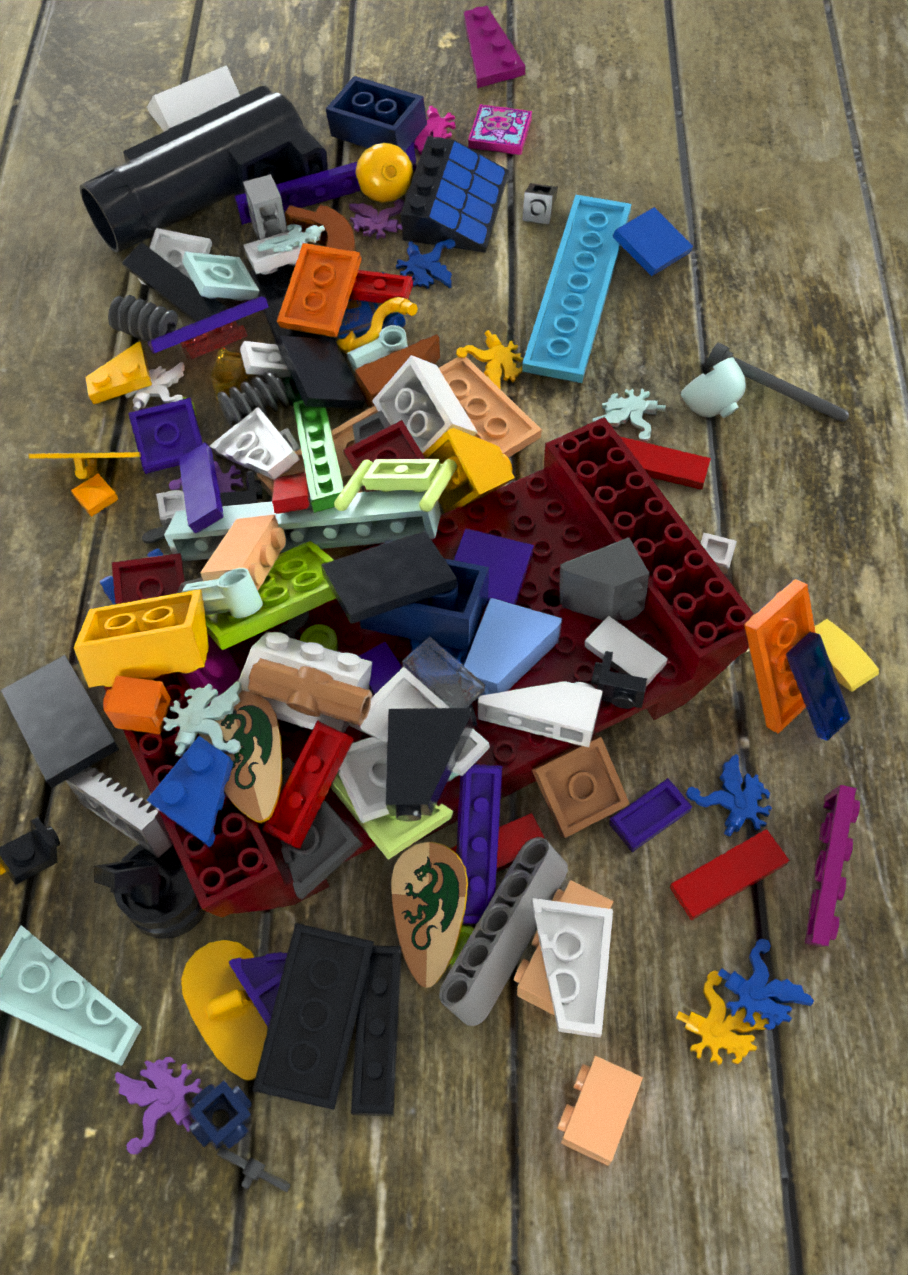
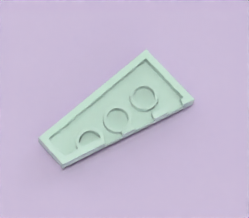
M22 925L19 927L0 960V1010L122 1066L142 1027Z

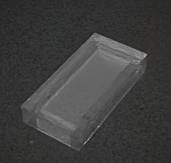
M428 637L402 660L403 667L449 708H467L485 691V684L431 637Z

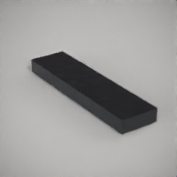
M143 242L122 262L127 270L194 322L227 310L217 299L201 296L191 279Z
M373 945L357 1012L351 1103L352 1115L394 1116L402 962L401 946Z

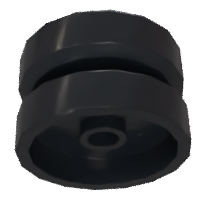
M173 843L160 857L155 856L141 845L134 847L121 861L140 859L159 865L161 876L158 905L148 906L132 900L130 893H113L117 906L142 933L156 939L175 938L192 930L203 919L206 911L202 910Z

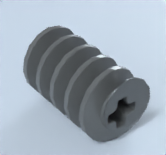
M128 295L125 298L117 296L113 299L108 311V321L112 329L149 342L152 339L175 331L178 324V315L176 311L171 309L167 311L165 307H157L154 303H146L143 299H136V297Z
M270 372L263 374V381L259 377L252 378V387L247 382H242L240 385L241 392L236 387L229 388V397L224 392H219L217 396L221 410L231 428L232 421L240 422L243 416H247L257 407L267 416L266 406L268 405L274 412L278 411L277 401L279 400L286 407L289 406V399L282 381L276 373L273 376Z

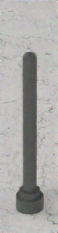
M718 342L709 355L707 365L713 368L719 362L733 357L734 353L729 351V347ZM733 357L744 376L835 420L844 422L848 419L849 413L847 410Z

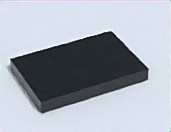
M279 336L277 346L305 406L363 408L366 400L336 340Z
M426 531L321 564L322 574L350 624L457 588L456 576Z

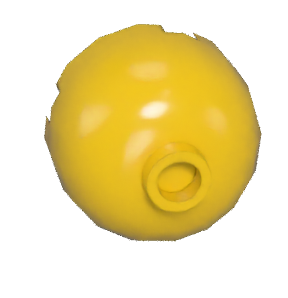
M389 143L375 144L366 149L357 161L355 172L360 189L363 194L373 201L381 203L396 201L405 195L412 183V163L408 155L396 145Z

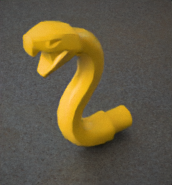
M395 297L389 299L375 311L371 319L370 329L366 334L356 338L352 330L346 338H339L336 341L341 352L347 354L378 339L383 321L388 315L398 312L403 315L414 316L417 313L418 307L406 298Z

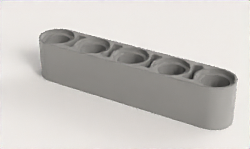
M542 837L530 839L520 849L440 988L439 998L441 1003L468 1026L478 1025L487 1018L535 933L537 927L531 903L532 898L552 901L568 872V865L565 860Z

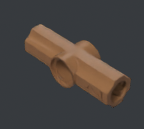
M260 658L256 664H253L249 674L248 690L251 693L284 702L291 709L305 715L320 717V714L361 726L363 721L366 720L371 707L372 693L370 690L333 680V677L312 667L301 666L300 669Z

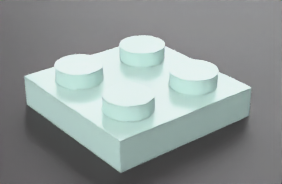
M194 252L184 253L182 262L201 296L210 299H216L217 297L231 298L236 301L252 300L258 297L259 289L240 257Z

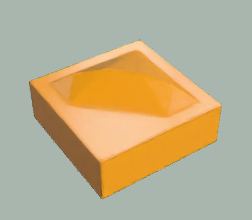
M99 473L71 490L75 499L91 517L119 500L114 490Z

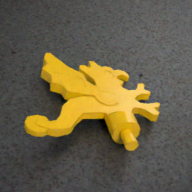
M488 330L484 333L487 337L485 343L489 348L488 350L482 351L472 345H466L464 348H458L456 355L459 358H465L467 353H469L481 362H488L485 366L484 374L501 389L500 378L502 372L505 381L510 379L511 382H514L515 377L522 373V366L517 368V364L513 362V359L522 362L523 358L521 353L515 354L511 352L512 350H517L518 345H514L513 341H509L508 347H504L497 335H492Z
M712 971L708 974L703 988V994L711 1007L707 1018L692 1011L690 1015L679 1011L676 1019L686 1023L685 1029L702 1038L700 1043L693 1044L690 1048L691 1052H697L698 1059L701 1058L702 1050L705 1047H709L712 1054L710 1058L711 1063L716 1061L718 1065H721L723 1060L718 1055V1050L725 1049L728 1055L731 1053L735 1054L736 1058L732 1059L731 1062L739 1064L742 1062V1058L747 1056L748 1052H755L757 1046L751 1044L755 1040L753 1035H737L732 1031L736 1030L744 1034L753 1030H768L764 1028V1025L769 1024L768 1019L762 1020L761 1014L754 1012L752 1016L756 1023L753 1027H750L748 1022H743V1019L746 1017L745 1008L736 1011L734 1017L730 1013L725 1019L726 1005L713 989V986H718L722 982V977L718 975V971Z

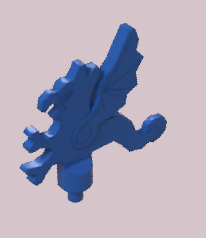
M452 239L436 243L431 253L421 255L419 247L414 245L413 241H410L407 248L409 261L397 260V270L403 267L407 268L401 271L400 275L407 276L410 273L413 274V287L424 286L428 289L430 288L429 284H434V279H436L448 288H451L452 273L447 270L446 265H441L437 261L441 257L442 249L445 247L447 249L454 248L455 241Z
M737 754L733 755L729 762L722 765L723 773L719 778L723 782L722 788L725 791H714L710 795L702 797L698 788L691 786L687 789L686 795L688 799L695 801L697 805L706 808L720 804L730 811L724 823L727 827L724 832L726 836L731 837L733 832H738L746 819L752 821L756 831L767 825L756 814H763L768 817L770 814L768 811L772 807L768 805L762 808L758 806L757 800L763 799L761 797L762 794L768 799L770 792L764 788L763 783L759 782L757 774L751 778V775L748 773L744 776V790L742 792L741 784L743 779L739 770V757Z
M759 939L749 955L754 973L748 981L737 972L733 971L730 974L723 968L719 971L718 975L726 980L724 986L738 995L739 1001H729L726 1004V1008L731 1009V1016L734 1017L737 1009L743 1007L746 1010V1017L743 1019V1022H748L750 1027H753L756 1022L752 1014L758 1012L761 1014L762 1020L768 1019L769 1024H765L764 1028L771 1030L775 1028V1025H780L782 1021L790 1022L792 1019L787 1014L791 1012L792 1008L781 1003H797L811 1006L814 1000L810 995L804 993L802 985L792 984L788 979L783 981L774 979L766 985L769 972L761 959L760 953H768L771 944L766 939ZM771 999H775V1000L778 1001L780 1004L775 1003V1002H774L773 1000H771Z

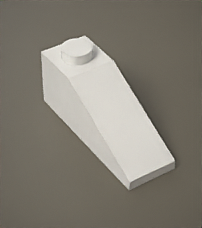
M563 681L482 695L478 700V719L589 747L603 691L595 689L588 683Z

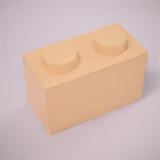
M598 1056L594 1057L591 1067L582 1064L573 1087L581 1091L575 1107L569 1104L566 1105L557 1129L565 1132L561 1144L609 1166L615 1155L643 1077Z

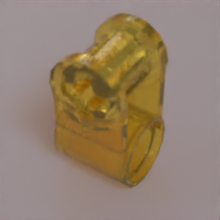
M222 347L218 350L216 362L210 374L217 402L219 392H224L228 397L229 388L236 387L241 392V383H248L252 375L246 374L241 353L229 352L226 348Z

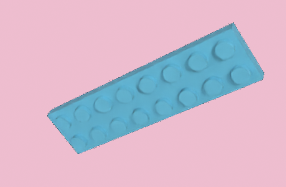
M575 194L524 356L522 372L579 383L583 382L621 247L612 236L617 228L628 222L631 204Z

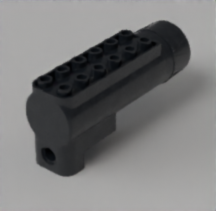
M259 86L123 151L126 163L112 167L81 184L80 194L84 206L100 236L109 248L117 253L151 238L156 228L165 229L233 194H244L243 182L271 174L276 185L328 170L327 152L304 127L298 112L284 95L272 92L266 86Z

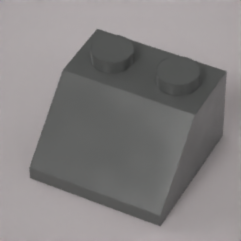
M630 538L560 564V603L563 608L603 621L608 616L615 621L621 619L630 620L638 616L645 609L649 571Z

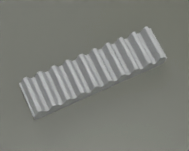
M90 766L66 780L83 806L155 856L160 857L172 846V840L159 811L154 809L150 803L146 804L142 797L138 799L137 795L134 792L130 793L126 787L122 788L120 783H114L112 778H107L103 772L99 773L96 768L92 769Z

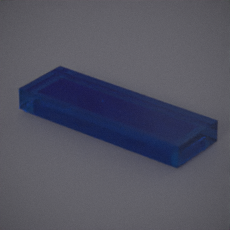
M809 632L786 653V657L818 738L828 741L851 717L821 635Z

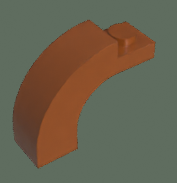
M321 204L316 212L289 205L285 212L287 226L290 224L301 225V232L304 233L310 226L316 225L319 227L323 225L325 231L321 232L320 240L316 241L317 243L325 247L356 252L353 229L340 213Z

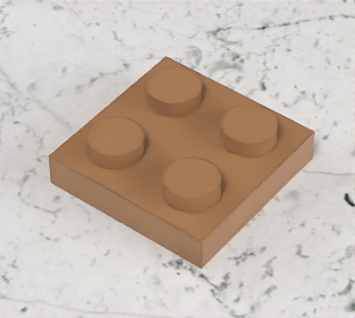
M593 736L589 747L575 745L531 767L560 836L564 838L630 805L601 736Z

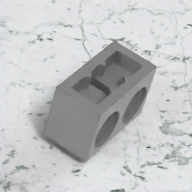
M271 174L243 182L251 222L257 239L261 240L286 232L287 227L281 196Z

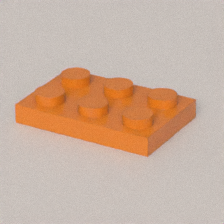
M303 243L277 319L279 327L337 338L362 260L360 252Z

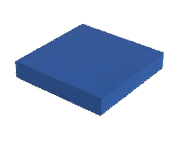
M655 207L617 228L612 236L651 277L688 255L694 247Z

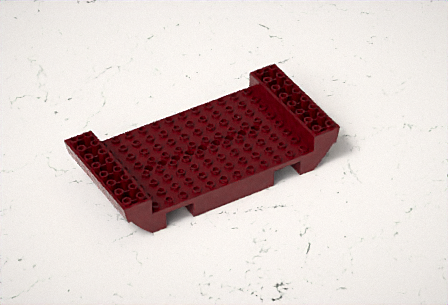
M605 417L545 443L543 469L501 487L464 507L459 506L442 514L436 537L431 539L442 557L450 560L455 558L465 528L534 545L533 554L516 605L562 618L560 638L558 643L508 690L511 691L563 681L570 683L584 682L598 689V685L592 684L595 663H603V660L585 647V640L603 620L563 608L562 605L551 607L546 605L543 600L549 596L560 598V564L630 538L649 571L645 609L633 619H621L617 622L668 659L664 668L646 686L642 708L623 709L616 707L611 702L601 700L592 737L644 709H647L653 720L678 709L703 690L739 655L745 653L749 648L744 624L749 621L754 613ZM379 543V544L373 545V546H371V547H369V548H367V549L374 548V547L379 546L380 544H385V543ZM336 598L309 610L310 616L308 621L295 633L296 640L300 641L302 633L308 627L317 624L329 626L337 636V652L352 653L357 656L386 642L402 668L405 667L416 677L409 638L362 629L360 621L350 624ZM486 604V606H485V608H484L483 614H482L481 619H480V622H479V626H480V623H481V621H482L483 615H484V613H485V610H486L488 604ZM288 620L228 648L240 673H242L251 647L267 631L279 632L283 624L287 625ZM613 667L611 668V671H612V672H617V673H619V672H618L617 670H615ZM180 672L160 675L152 680L162 681L171 698L166 718L177 719L179 714L172 712L170 707L174 706L175 700L180 703V708L188 707L187 700L191 699L192 696L186 697L184 694L188 689L192 688ZM460 677L457 685L460 684L465 705L472 703L477 726H474L473 729L489 742L490 747L474 764L502 766L500 799L536 781L531 767L577 745L479 720V699L470 696L466 691L462 690ZM104 686L106 692L108 689H112V687ZM278 719L282 761L289 757L296 764L312 729L302 727L297 732H287L284 730L287 722ZM163 725L161 734L123 729L151 794L181 758V756L175 754L178 748L175 740L180 726L166 731ZM350 725L344 732L354 738L353 743L373 737ZM460 775L446 783L436 804L440 806L442 803L453 811L451 819L418 841L458 821ZM330 788L325 797L326 801L363 844L344 861L346 862L377 845ZM225 791L222 811L217 813L213 833L216 836L211 847H208L159 811L202 910L224 918L229 914L291 906L329 887L327 878H325L303 899L297 897L292 884L294 881L289 866L285 863L281 852L282 846L279 838L262 830L266 821L261 823L255 822L243 814L231 802Z

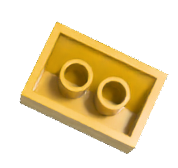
M455 428L446 431L423 453L425 459H439L440 464H443L447 459L454 460L457 464L456 471L438 499L445 513L459 506L464 507L500 489L515 478L512 473V464L509 458L502 453L499 446Z
M199 589L89 609L74 645V651L88 687L101 685L112 687L116 675L152 680L163 674L174 672L190 673L204 667L209 645L202 591Z

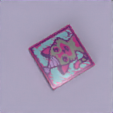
M480 104L468 139V148L521 155L531 124L532 111Z

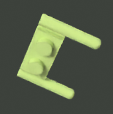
M378 459L374 463L370 460H363L336 498L334 506L339 511H345L361 487L365 486L366 490H381L382 492L394 490L426 491L419 502V507L424 512H430L456 471L457 464L451 459L445 460L443 464H440L439 459Z

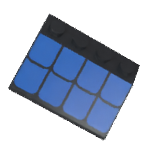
M427 137L401 211L403 241L436 245L440 241L452 239L455 241L454 248L486 253L508 180L509 170L455 140Z

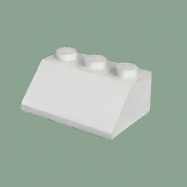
M226 65L154 95L147 109L165 132L240 96Z
M412 355L372 400L378 412L382 410L390 425L400 420L404 422L422 454L446 431L452 428L472 436L478 433L438 366Z
M267 631L251 647L238 681L242 685L241 691L250 692L248 690L249 674L253 664H256L262 658L296 669H300L301 666L312 667L333 677V680L369 690L372 662L361 659L352 653H340L324 648L318 643H306L289 638L284 633ZM262 696L269 701L279 720L312 730L318 720L343 733L349 726L348 722L320 714V717L305 715L291 709L284 702Z

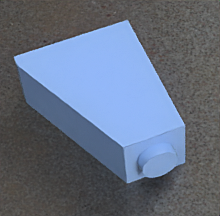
M490 598L461 671L462 690L477 699L482 695L508 691L558 643L562 618Z

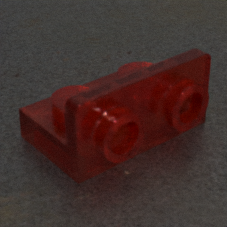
M233 321L184 341L180 345L186 359L192 360L248 337L243 325H238L236 321Z

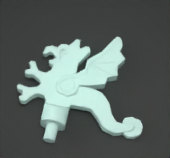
M290 224L287 226V230L290 231L288 235L265 240L257 248L259 252L273 248L274 252L291 251L297 245L301 249L303 243H317L316 241L320 240L321 232L325 231L323 225L319 227L313 225L308 227L303 233L301 232V225Z
M626 389L625 395L628 396L627 399L623 397L616 398L618 393L612 394L608 402L602 403V408L605 409L607 414L593 418L594 422L605 417L612 427H619L620 424H625L630 417L631 424L643 430L639 434V440L645 442L650 440L651 425L642 418L643 413L656 415L657 411L665 412L666 405H658V401L654 400L645 401L644 399L650 396L649 391L644 392V389H641L640 396L636 397L633 389L630 391Z
M236 681L219 696L216 689L212 690L213 686L209 683L204 688L188 689L184 695L186 697L192 696V698L187 700L189 705L184 709L180 708L178 701H174V706L170 707V710L178 713L179 717L177 719L164 717L163 720L166 723L164 725L166 731L180 726L175 740V744L178 745L176 755L182 757L185 750L195 741L197 734L210 736L213 746L222 752H228L229 754L239 752L241 743L235 739L224 743L223 731L215 721L223 720L225 715L233 714L234 706L240 702L238 696L242 688L240 682Z

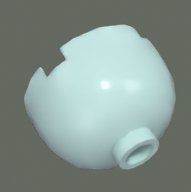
M733 357L714 365V370L706 375L702 373L681 391L680 395L693 412L702 417L711 418L720 414L722 418H725L739 408L737 402L744 395L746 382L741 368Z

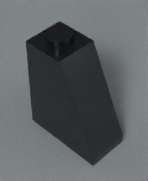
M406 708L388 710L386 807L390 816H396V819L400 821L410 822L420 820L421 815H432L473 729L471 708Z

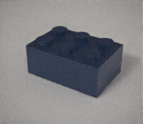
M354 76L325 108L331 137L365 148L375 144L389 143L398 146L405 152L427 125L423 96Z
M444 558L457 578V588L361 620V628L469 651L488 600L489 567Z

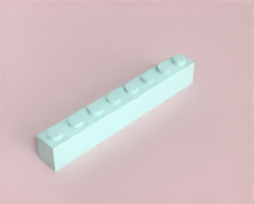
M380 490L357 493L345 511H339L334 507L314 513L311 500L308 509L280 514L274 513L272 501L222 506L224 517L196 534L188 526L186 510L176 511L164 536L172 554L181 553L183 561L210 559L235 520L240 518L275 514L279 527L285 533L286 543L281 551L285 552L310 540L320 549L385 543L388 540L395 541L426 531L430 539H434L441 512L438 501L430 512H424L420 509L419 502L426 491L394 490L382 492Z

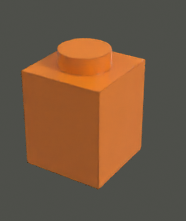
M116 675L112 689H108L105 693L103 709L115 728L161 734L164 725L163 718L167 715L171 698L162 681Z

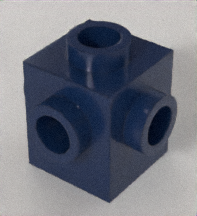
M225 1080L217 1087L210 1084L192 1100L194 1106L189 1112L194 1122L188 1128L203 1147L211 1143L216 1151L224 1144L228 1149H231L249 1132L245 1125L251 1121V1113L248 1109L252 1104L237 1085L231 1089ZM218 1111H224L229 1116L228 1123L222 1127L214 1125L212 1121L214 1114Z

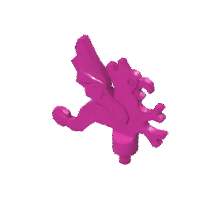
M432 105L428 107L427 125L417 136L414 147L418 149L420 155L422 154L427 137H431L432 134L433 137H441L443 139L452 137V132L447 134L446 128L450 127L452 130L456 128L454 121L447 122L455 120L454 115H451L449 112L445 117L441 118L436 108Z

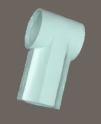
M397 325L387 326L380 331L378 339L348 352V360L354 373L355 369L408 347L406 332Z
M246 568L230 570L219 579L186 584L182 592L201 589L205 615L230 612L234 618H244L257 612L263 605L253 579Z

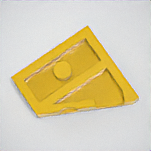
M141 342L135 343L86 376L88 395L93 405L152 385L145 350Z

